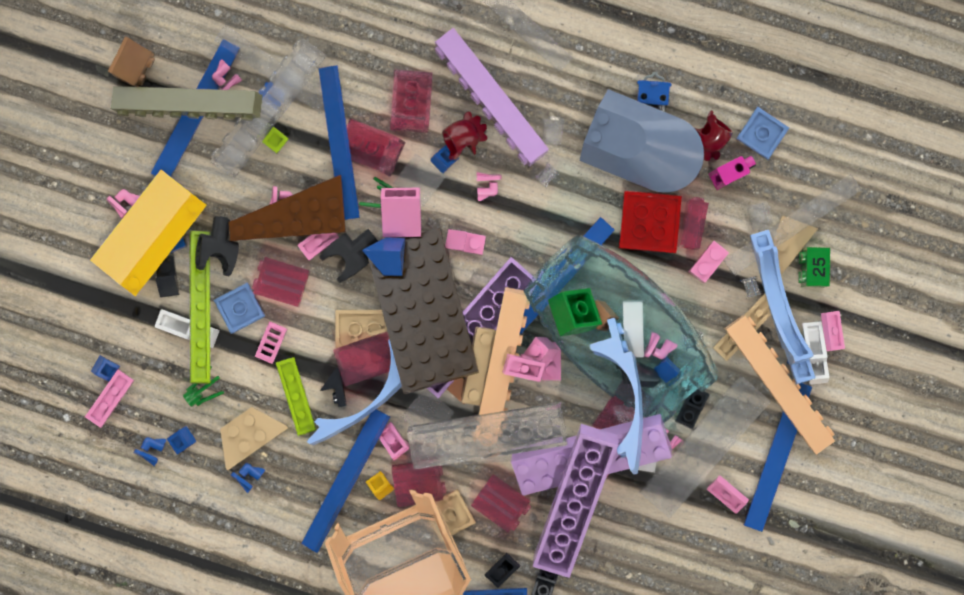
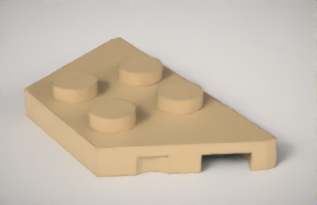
M254 407L249 408L220 429L227 471L289 427Z

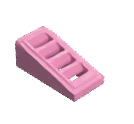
M269 321L255 357L273 364L288 329ZM271 329L281 332L280 336L271 333ZM268 336L278 339L277 343L268 340ZM265 343H268L272 346H275V349L272 350L268 347H265L264 345ZM262 350H265L269 353H272V356L269 357L267 355L262 354L261 352Z

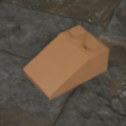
M125 36L108 72L133 87L142 86L146 79L144 74L147 68H151L155 61V58H153L154 54Z

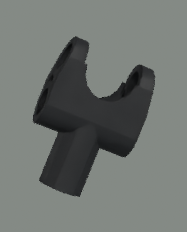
M215 216L213 218L211 236L200 234L195 257L197 269L204 270L209 257H216L222 264L223 275L229 277L232 274L238 257L239 243L228 240L229 222L231 221L229 218Z
M369 229L353 241L347 233H344L332 242L319 258L322 261L334 255L344 258L345 269L342 272L343 274L337 278V281L341 283L356 275L369 264L362 250L378 242V240Z

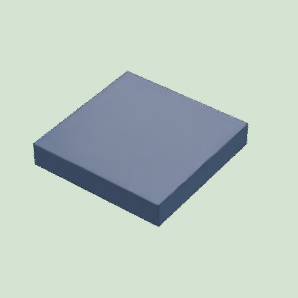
M757 107L736 139L768 160L789 127Z
M248 282L214 299L231 334L266 317Z

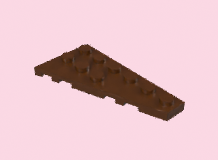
M341 175L230 221V241L346 232Z

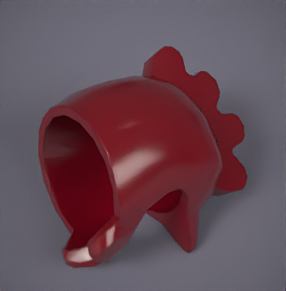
M712 110L708 113L707 122L701 129L695 128L704 147L705 161H710L712 157L718 160L721 155L719 151L725 147L733 134V131L725 123L716 118Z
M467 111L463 115L462 120L450 124L442 131L444 142L451 152L449 154L450 160L458 159L466 146L475 155L477 144L488 139L487 135L484 134V131L487 130V125L480 124V116L475 115L472 117V113Z

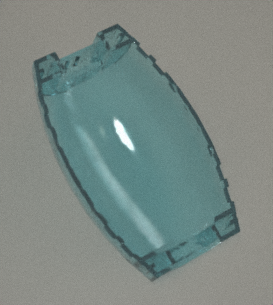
M577 235L563 245L538 270L523 291L533 311L538 313L542 319V325L552 334L551 338L561 351L598 387L610 396H616L624 402L623 405L628 408L630 406L635 408V395L632 384H624L621 369H616V364L612 361L594 355L589 345L612 338L610 330L601 331L594 328L586 333L560 336L548 300L563 291L590 288L594 301L606 302L619 317L617 322L622 324L623 330V301L643 300L644 352L649 344L651 332H655L660 336L655 346L656 348L661 350L666 339L678 345L677 348L668 353L667 357L680 369L679 374L667 383L660 378L661 382L654 388L641 387L643 417L645 418L661 414L665 423L675 415L678 405L697 389L701 392L705 391L717 380L719 372L708 348L694 325L674 300L647 274L631 262L586 237ZM652 354L648 358L645 356L635 357L636 361L651 368H654L662 361V359Z

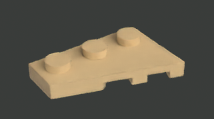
M781 216L772 240L774 247L776 246L778 250L781 275L818 228Z
M335 310V349L387 331L382 310Z

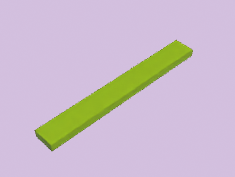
M190 231V383L209 384L210 257L204 270L196 268L195 257L200 234L210 235V232Z

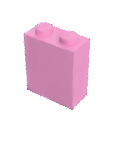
M381 188L383 237H421L420 188Z

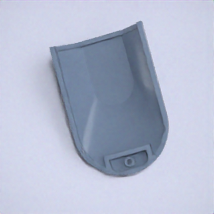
M608 89L597 108L588 130L579 161L653 191L674 192L688 186L697 177L704 161V147L696 129L685 120Z

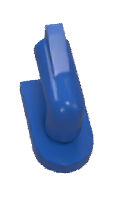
M146 437L140 448L148 452L151 447L162 452L167 440ZM137 449L133 452L144 458L154 467L158 462V458Z
M246 463L238 473L243 478L249 474L258 481L265 472V469L253 467ZM232 472L230 476L239 482L248 494L253 486Z

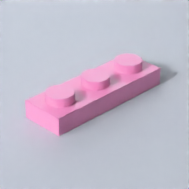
M118 369L85 417L102 428L135 380Z

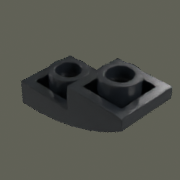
M692 386L675 422L693 430L710 394Z
M539 569L531 595H552L558 574Z

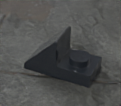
M175 257L165 258L156 270L157 278L155 280L160 298L180 295Z
M337 368L320 391L335 389V392L332 393L334 404H338V407L347 406L341 370Z
M506 552L503 553L484 576L499 588L521 565Z

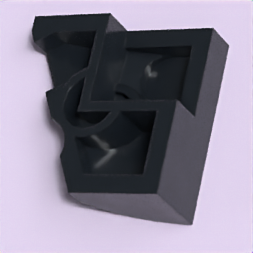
M636 361L642 388H654L661 382L656 370ZM621 369L623 383L631 384L627 374Z

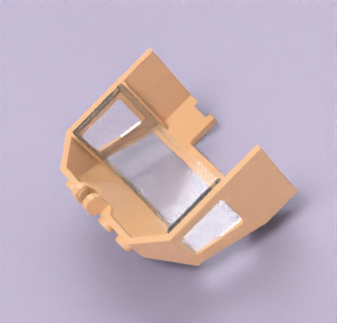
M409 490L416 505L347 537L339 523H337L333 536L328 537L325 545L338 583L345 595H463L471 578L432 494L424 493L423 495L416 493L414 490Z

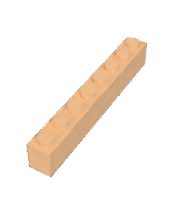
M505 287L474 439L497 443L498 437L502 438L504 426H500L501 420H506L508 408H504L505 401H510L512 391L508 390L509 382H514V376L505 375L502 371L507 354L519 356V353H516V348L521 346L523 335H520L521 327L525 328L527 316H523L524 310L529 309L531 298L527 297L528 291Z
M742 315L724 328L812 452L817 455L835 442L833 439L835 434L829 426L825 427L821 422L823 417L817 410H812L810 399L806 394L802 396L799 391L801 389L800 385H796L795 380L789 378L787 375L790 373L784 364H779L777 361L779 356L773 348L769 349L765 344L767 340L761 332H756L754 329L756 324L751 317L746 318V316Z

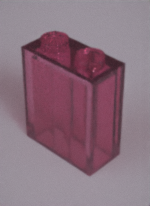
M693 197L686 202L678 247L691 250L700 249L709 203L704 202V198Z
M267 257L264 258V261L260 260L257 270L260 271L258 279H254L252 285L253 294L299 307L310 270Z
M437 458L392 465L391 471L398 507L416 505L409 490H414L416 493L423 495L424 493L432 494L435 501L443 500V494H446L445 482H441L440 476L443 475L442 464H438Z
M492 474L471 506L509 533L510 530L514 531L519 525L520 521L518 519L521 514H527L531 508V505H529L531 500L522 496L520 492L495 474Z

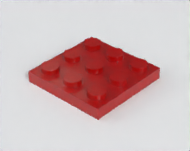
M624 191L619 248L676 254L682 196Z

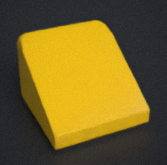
M379 471L366 481V484L378 500L383 499L394 490L382 471Z

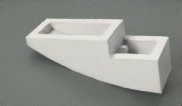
M643 300L623 301L624 341L626 340L629 352L631 351L635 357H644Z
M161 309L155 327L190 340V319ZM210 327V348L214 347L220 331Z
M822 321L802 323L803 339L813 353L810 363L815 379L808 381L809 385L828 383L829 371Z

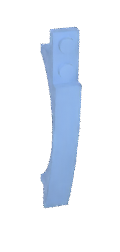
M769 230L752 234L750 238L764 292L781 347L787 356L795 383L797 385L813 380L815 375L810 363L813 353L803 339L792 315L781 278L777 247H774Z
M611 318L607 322L612 338L589 345L594 355L604 357L617 364L627 374L632 384L635 395L634 419L627 436L617 447V453L621 458L627 457L630 471L633 474H638L643 433L641 385L635 356L631 351L629 352L626 340L623 341L621 334H624L622 324L618 323L615 318Z
M390 339L388 340L391 354L390 371L386 384L379 396L364 410L350 417L341 419L317 418L315 423L319 428L308 439L307 442L309 444L316 445L360 422L384 404L402 387Z

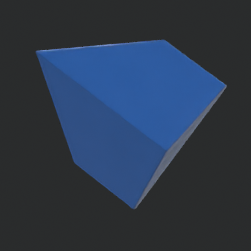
M386 237L362 250L384 276H402L405 238Z

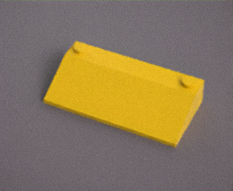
M160 170L90 261L136 297L207 204L163 170Z

